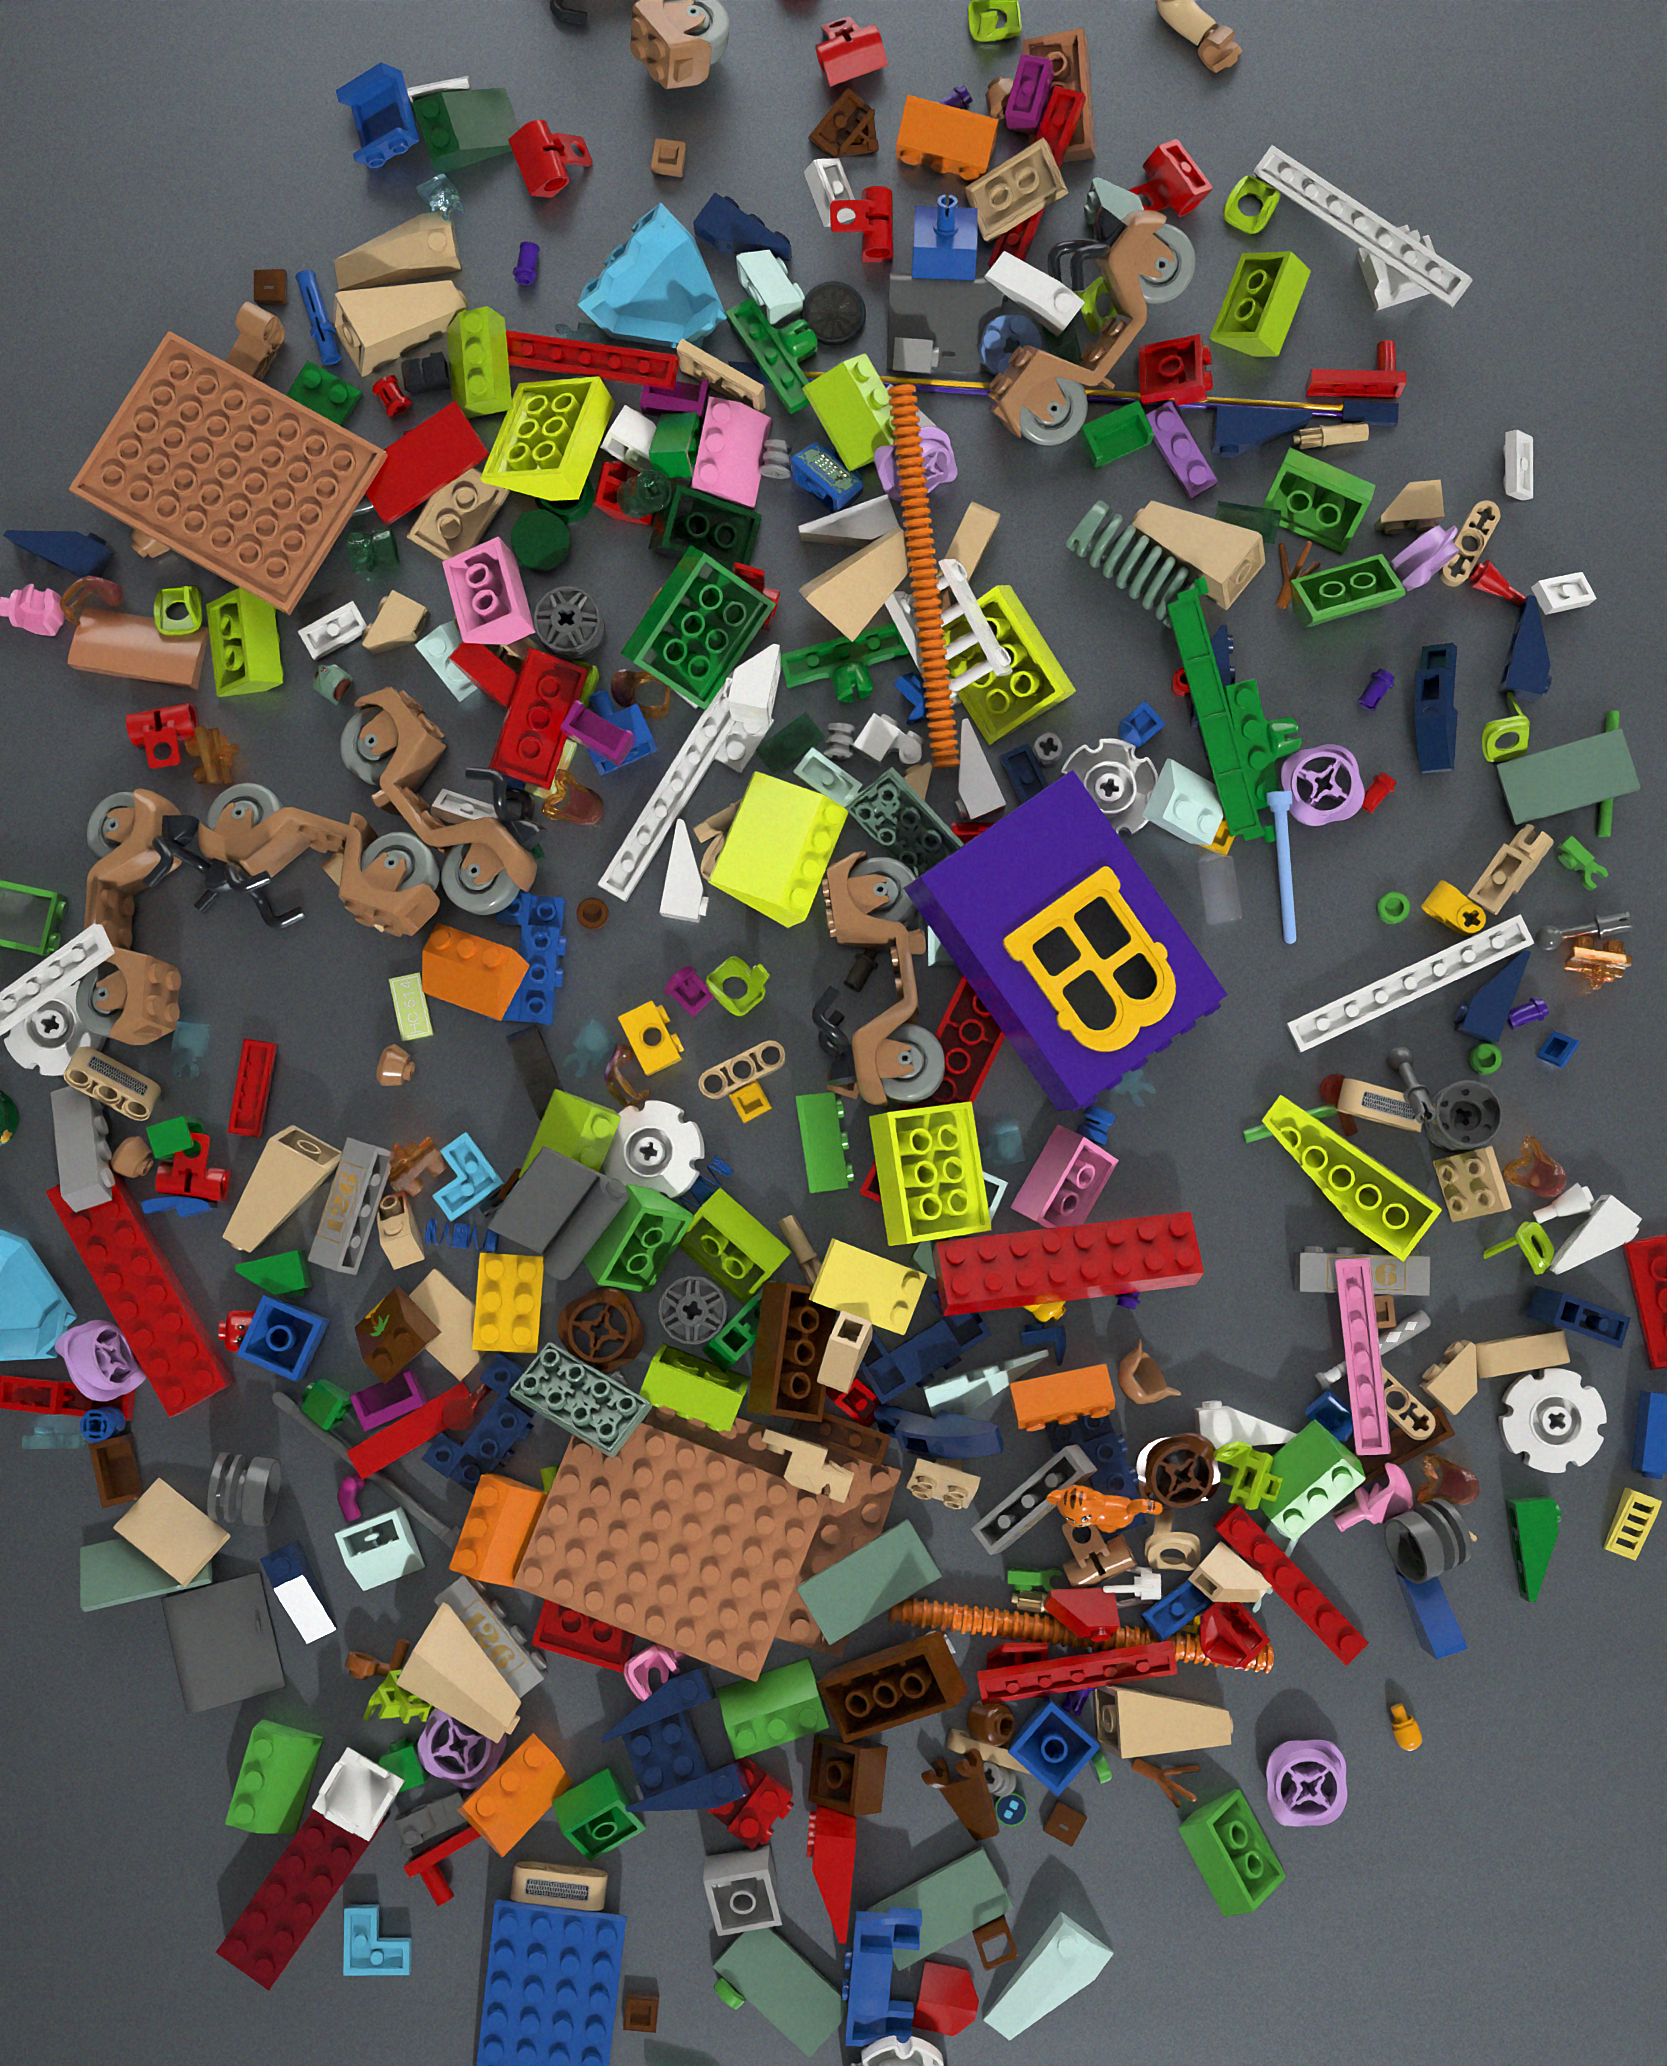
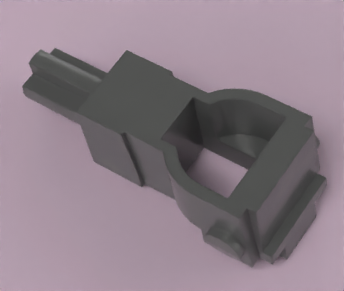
M458 1788L397 1815L394 1823L401 1838L400 1848L405 1858L414 1854L413 1847L423 1843L424 1840L467 1822L456 1809L476 1788L464 1794Z

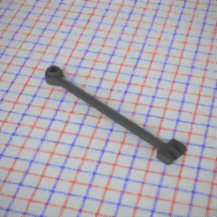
M275 1392L272 1395L274 1404L285 1413L291 1415L354 1467L346 1453L352 1449L330 1430L327 1431L321 1428L286 1393ZM380 1471L367 1478L455 1551L462 1532L461 1528L455 1526L451 1530Z

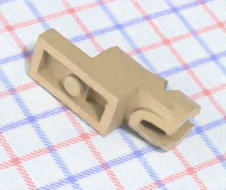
M1526 824L1517 833L1509 846L1505 843L1468 894L1469 900L1497 915L1512 893L1517 894L1527 878L1534 872L1542 857L1546 855L1553 845V839L1542 831L1532 843L1537 833L1534 831L1535 827L1533 825Z
M768 1426L765 1427L762 1441L767 1443L766 1449L784 1455L785 1450L791 1451L784 1471V1478L792 1486L820 1494L822 1488L829 1484V1498L841 1503L845 1502L854 1472L840 1467L831 1460L828 1463L824 1462L828 1452L827 1447Z

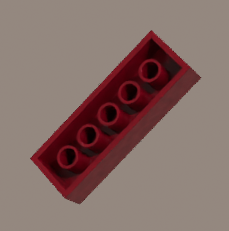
M313 1809L215 1953L270 1991L391 1814L388 1811L386 1812L370 1841H367L326 1819L323 1814Z

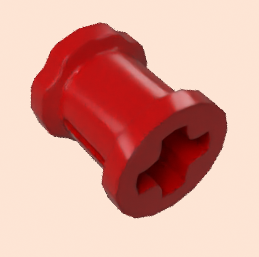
M395 375L381 378L372 388L373 394L379 396L387 408L385 412L389 418L400 416L412 405L410 398L405 397L397 385L398 379Z

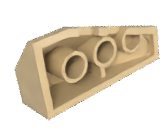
M451 209L419 214L334 259L339 291L461 271Z

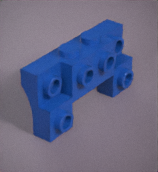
M518 892L510 905L497 912L496 922L498 924L521 926L518 954L530 965L502 1020L554 1026L557 988L563 987L564 968H560L561 955L566 956L568 938L563 936L567 902L565 898Z
M889 1907L888 1913L856 1911L852 1948H846L844 1969L850 1970L849 1979H843L842 2000L848 2001L845 2030L846 2046L862 2047L888 2036H896L898 2042L906 2043L911 2037V2025L914 2015L913 2002L889 2000L893 1948L919 1950L922 1909Z

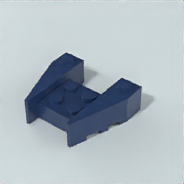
M706 1666L668 1680L601 1738L602 1743L619 1736L623 1737L644 1799L626 1806V1812L715 1809L751 1793L740 1761L709 1773L687 1709L717 1698Z

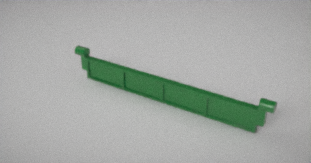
M1201 577L1193 580L1195 588L1176 593L1178 601L1166 605L1229 835L1233 837L1242 834L1244 841L1263 836L1265 843L1276 841L1273 824L1261 828L1199 602V595L1209 593L1206 578Z

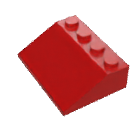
M817 1804L816 1812L810 1811L806 1858H813L812 1871L838 1942L846 1944L856 1848V1816L853 1817Z

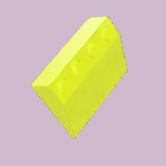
M597 376L519 383L512 398V409L506 413L480 477L482 482L550 501L579 499L615 405L601 378Z
M1010 585L995 586L980 597L977 602L1000 647H1003L1008 652L1011 659L1009 665L1013 672L1009 675L996 676L994 670L960 689L958 694L989 746L1052 709L1076 692ZM965 614L941 627V629L945 630L942 639L946 640L943 648L972 631ZM979 642L948 660L949 664L946 665V669L950 671L949 678L954 679L987 659Z
M755 771L752 774L708 883L787 928L805 921L848 811L845 807L823 794Z
M972 1101L869 1116L888 1246L992 1230Z

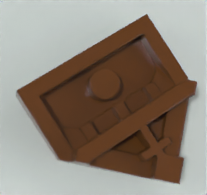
M847 88L808 139L831 158L877 152L879 145L878 139L876 140L875 109H872L852 90Z

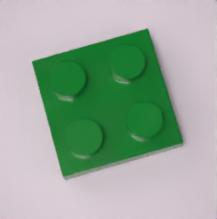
M307 360L286 396L344 427L363 394L361 390Z

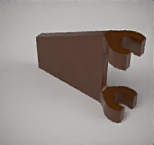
M972 1748L963 1753L969 1763L966 1759H963L954 1764L957 1772L965 1776L955 1781H950L949 1769L943 1759L940 1758L932 1761L930 1765L935 1770V1773L931 1769L921 1774L925 1784L940 1790L975 1841L997 1836L1000 1830L985 1779L980 1752L976 1748Z

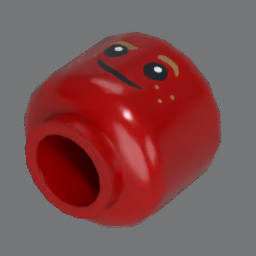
M231 1310L227 1314L226 1321H219L218 1340H225L226 1350L238 1352L256 1311Z

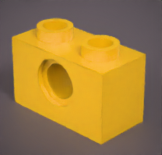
M650 1001L618 1017L648 1077L683 1060L680 1052L684 1051L683 1045L676 1033L670 1035L665 1025L670 1022V1019L663 1005L656 1007L655 1003ZM650 1029L661 1031L662 1038L657 1045L650 1046L645 1042V1034Z

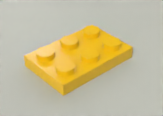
M480 1253L472 1350L537 1354L544 1273L542 1256Z

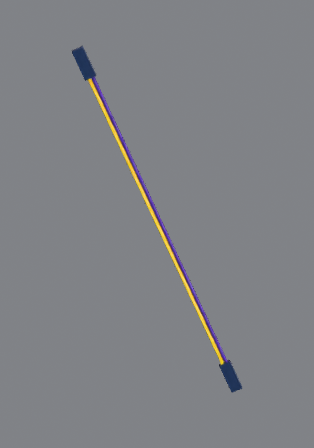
M728 361L730 367L763 386L772 387L756 363ZM802 371L809 382L825 373ZM879 376L885 388L890 384L893 386L912 384L916 386V391L988 395L991 391L989 389L991 383ZM1084 389L1087 402L1131 404L1139 400L1141 405L1162 406L1171 401L1174 407L1216 410L1217 406L1308 410L1312 411V416L1340 418L1341 423L1366 422L1368 425L1396 426L1398 424V403L1344 400L1340 405L1207 397L1208 400L1176 406L1174 398L1142 404L1140 392Z

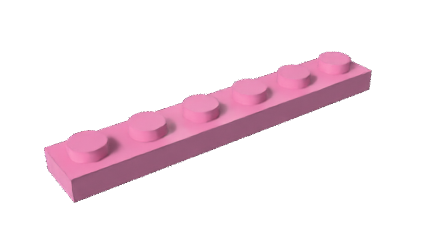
M1370 1258L1339 1259L1335 1261L1356 1455L1390 1454L1391 1446Z

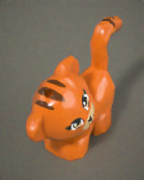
M1072 1485L1064 1490H1054L1046 1497L1047 1502L1057 1505L1061 1515L1072 1527L1079 1528L1097 1525L1100 1530L1107 1533H1112L1117 1529L1126 1527L1132 1523L1134 1516L1139 1514V1512L1158 1515L1163 1510L1162 1504L1154 1500H1130L1127 1497L1104 1495L1092 1488Z

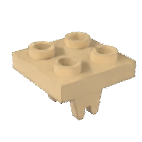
M1492 1145L1433 1161L1452 1222L1512 1208Z
M918 1458L908 1477L905 1489L912 1491L914 1496L928 1500L932 1497L941 1500L945 1506L953 1509L968 1508L978 1490L981 1477L962 1472L963 1459L937 1458L936 1462L932 1463Z

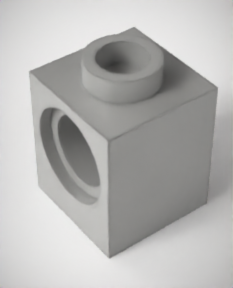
M895 337L893 371L931 374L932 367H938L939 348L933 347V340Z

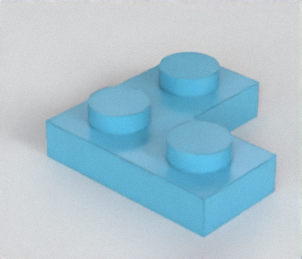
M465 1132L440 1150L458 1177L435 1193L433 1198L451 1222L505 1184L468 1132Z
M379 1904L346 1905L344 1908L343 1976L410 1975L412 1938H379Z

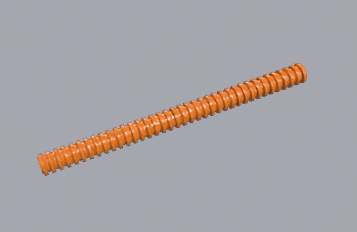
M901 384L890 387L887 392L891 396L889 405L893 407L890 410V415L894 416V419L891 420V425L895 426L892 434L896 436V440L893 442L894 446L898 449L895 451V456L899 457V460L896 461V466L900 467V470L897 471L898 477H901L898 484L899 487H902L900 497L904 499L901 502V507H905L902 517H906L903 526L907 527V531L904 534L905 537H908L906 547L910 549L907 552V557L911 558V561L908 562V567L912 568L909 576L913 578V582L910 584L911 588H914L915 591L912 592V597L916 599L913 607L917 608L914 617L918 618V622L915 623V626L919 628V632L916 634L917 638H920L921 641L918 643V648L922 650L919 653V658H923L920 667L924 668L921 676L925 678V683L922 684L923 688H926L927 691L924 693V698L928 700L925 703V708H929V713H926V717L930 718V723H927V726L931 728V733H928L929 738H932L930 748L934 750V753H931V757L935 758V763H932V767L942 769L957 767L960 764V760H957L956 757L959 754V750L955 749L958 740H954L957 730H953V725L956 722L952 720L954 710H951L950 705H953V700L949 698L952 690H948L951 680H947V675L950 674V671L946 669V665L949 663L944 656L947 655V650L943 648L946 640L942 639L945 630L941 629L944 621L940 619V615L943 612L938 606L941 604V599L937 597L940 594V589H936L939 579H935L938 570L934 569V565L937 562L936 559H933L935 549L931 547L934 544V539L930 538V535L933 534V529L929 528L932 520L928 518V514L931 511L926 505L929 503V498L925 496L928 493V488L924 487V484L927 483V478L923 477V474L926 473V469L922 467V464L925 462L924 457H921L923 447L919 446L922 443V437L918 436V433L921 432V427L917 426L920 419L916 416L919 410L918 406L914 404L917 402V396L913 395L916 392V386Z
M915 1597L913 1600L906 1598L889 1609L888 1621H890L891 1625H894L895 1622H900V1626H905V1623H909L910 1627H915L916 1624L920 1625L921 1629H925V1626H930L931 1630L939 1627L940 1631H945L947 1628L952 1633L960 1630L961 1634L970 1631L971 1635H975L978 1632L983 1637L986 1634H990L991 1638L1001 1635V1639H1006V1636H1008L1013 1641L1016 1638H1021L1022 1642L1031 1639V1643H1036L1039 1640L1041 1643L1051 1642L1052 1646L1061 1643L1062 1647H1066L1067 1644H1070L1074 1649L1077 1646H1081L1082 1650L1091 1647L1092 1651H1097L1098 1648L1102 1651L1158 1643L1149 1628H1145L1143 1631L1138 1626H1135L1134 1629H1130L1129 1625H1125L1124 1628L1119 1626L1110 1639L1095 1642L1091 1638H1079L1055 1617L1051 1619L1046 1614L1043 1617H1039L1038 1613L1029 1616L1028 1612L1020 1615L1019 1611H1014L1012 1614L1009 1613L1008 1609H1004L1003 1612H999L998 1608L989 1611L988 1607H984L982 1610L977 1605L969 1608L968 1604L959 1607L958 1603H953V1606H951L946 1601L943 1604H938V1600L928 1603V1599H923V1602H920ZM1175 1632L1163 1641L1172 1640L1176 1662L1182 1659L1183 1663H1188L1189 1660H1192L1193 1664H1198L1200 1661L1205 1666H1208L1209 1663H1212L1214 1667L1219 1666V1664L1211 1662L1203 1654L1200 1648L1199 1634L1191 1637L1190 1633H1185L1184 1636H1181L1180 1632ZM1267 1644L1243 1670L1248 1671L1250 1668H1253L1254 1672H1259L1261 1669L1264 1673L1268 1674L1272 1670L1274 1660L1272 1645Z

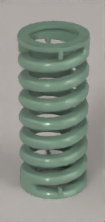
M1099 500L1078 524L1065 546L1073 552L1076 550V554L1082 558L1091 554L1089 564L1093 568L1104 564L1102 571L1104 577L1111 578L1118 574L1115 582L1118 588L1123 589L1131 584L1129 596L1132 599H1137L1145 594L1142 606L1146 610L1153 608L1159 603L1155 616L1159 620L1165 619L1163 623L1171 629L1172 625L1166 605L1178 601L1177 596L1175 598L1174 596L1188 576L1189 569L1181 567L1161 587L1176 563V559L1173 556H1169L1147 578L1163 550L1160 546H1155L1134 567L1149 542V537L1146 535L1141 536L1119 559L1136 532L1135 526L1128 525L1106 548L1113 534L1123 521L1120 514H1116L1091 539L1104 516L1109 517L1114 511L1102 500ZM1193 573L1188 579L1190 583L1183 591L1195 588L1193 580L1199 577Z

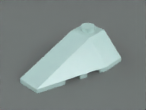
M1044 1347L923 1385L932 1418L935 1419L941 1410L960 1413L964 1416L968 1415L1048 1357V1349Z
M1060 1911L985 2014L983 2020L1008 2040H1011L1094 1981L1114 1952Z

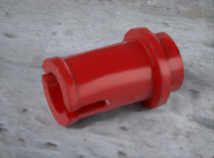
M1180 668L1173 675L1171 690L1176 696L1182 697L1186 696L1190 690L1184 668Z
M1381 772L1379 776L1375 775L1373 777L1374 782L1364 792V801L1361 808L1368 813L1370 812V814L1374 812L1388 793L1392 794L1395 791L1393 787L1396 785V782L1384 772Z

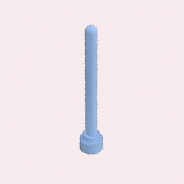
M1292 790L1267 792L1266 802L1267 806H1270V811L1274 812L1283 937L1286 943L1292 944L1296 941V924L1287 810H1290V804L1293 801Z

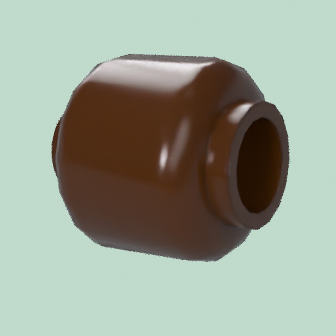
M980 1700L968 1712L966 1724L969 1736L981 1743L996 1747L1004 1745L1015 1731V1719L1011 1709L1006 1704L990 1703L983 1705L982 1700Z

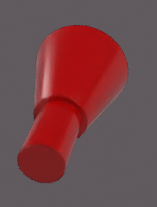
M1490 560L1485 561L1483 564L1478 562L1468 577L1471 579L1470 587L1499 597L1502 596L1516 606H1519L1525 598V595L1510 586L1509 582Z

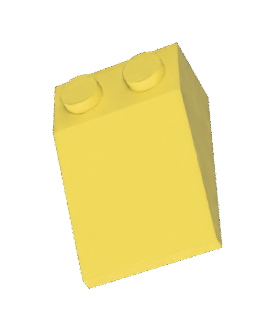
M832 1238L809 1300L840 1312L843 1310L872 1321V1324L905 1336L928 1275Z

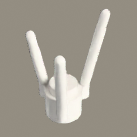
M1135 1566L1127 1570L1128 1572L1141 1575V1577L1134 1576V1585L1103 1587V1592L1105 1593L1134 1592L1136 1598L1117 1601V1609L1139 1604H1153V1600H1161V1574L1152 1573V1567Z

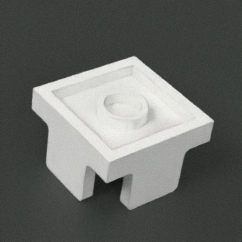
M1408 225L1398 227L1399 230L1435 253L1429 235L1420 238L1418 230L1410 232ZM1363 247L1357 250L1356 255L1376 311L1430 294V292Z
M347 1747L339 1762H336L318 1793L320 1794L312 1808L350 1833H355L363 1839L370 1841L405 1780Z

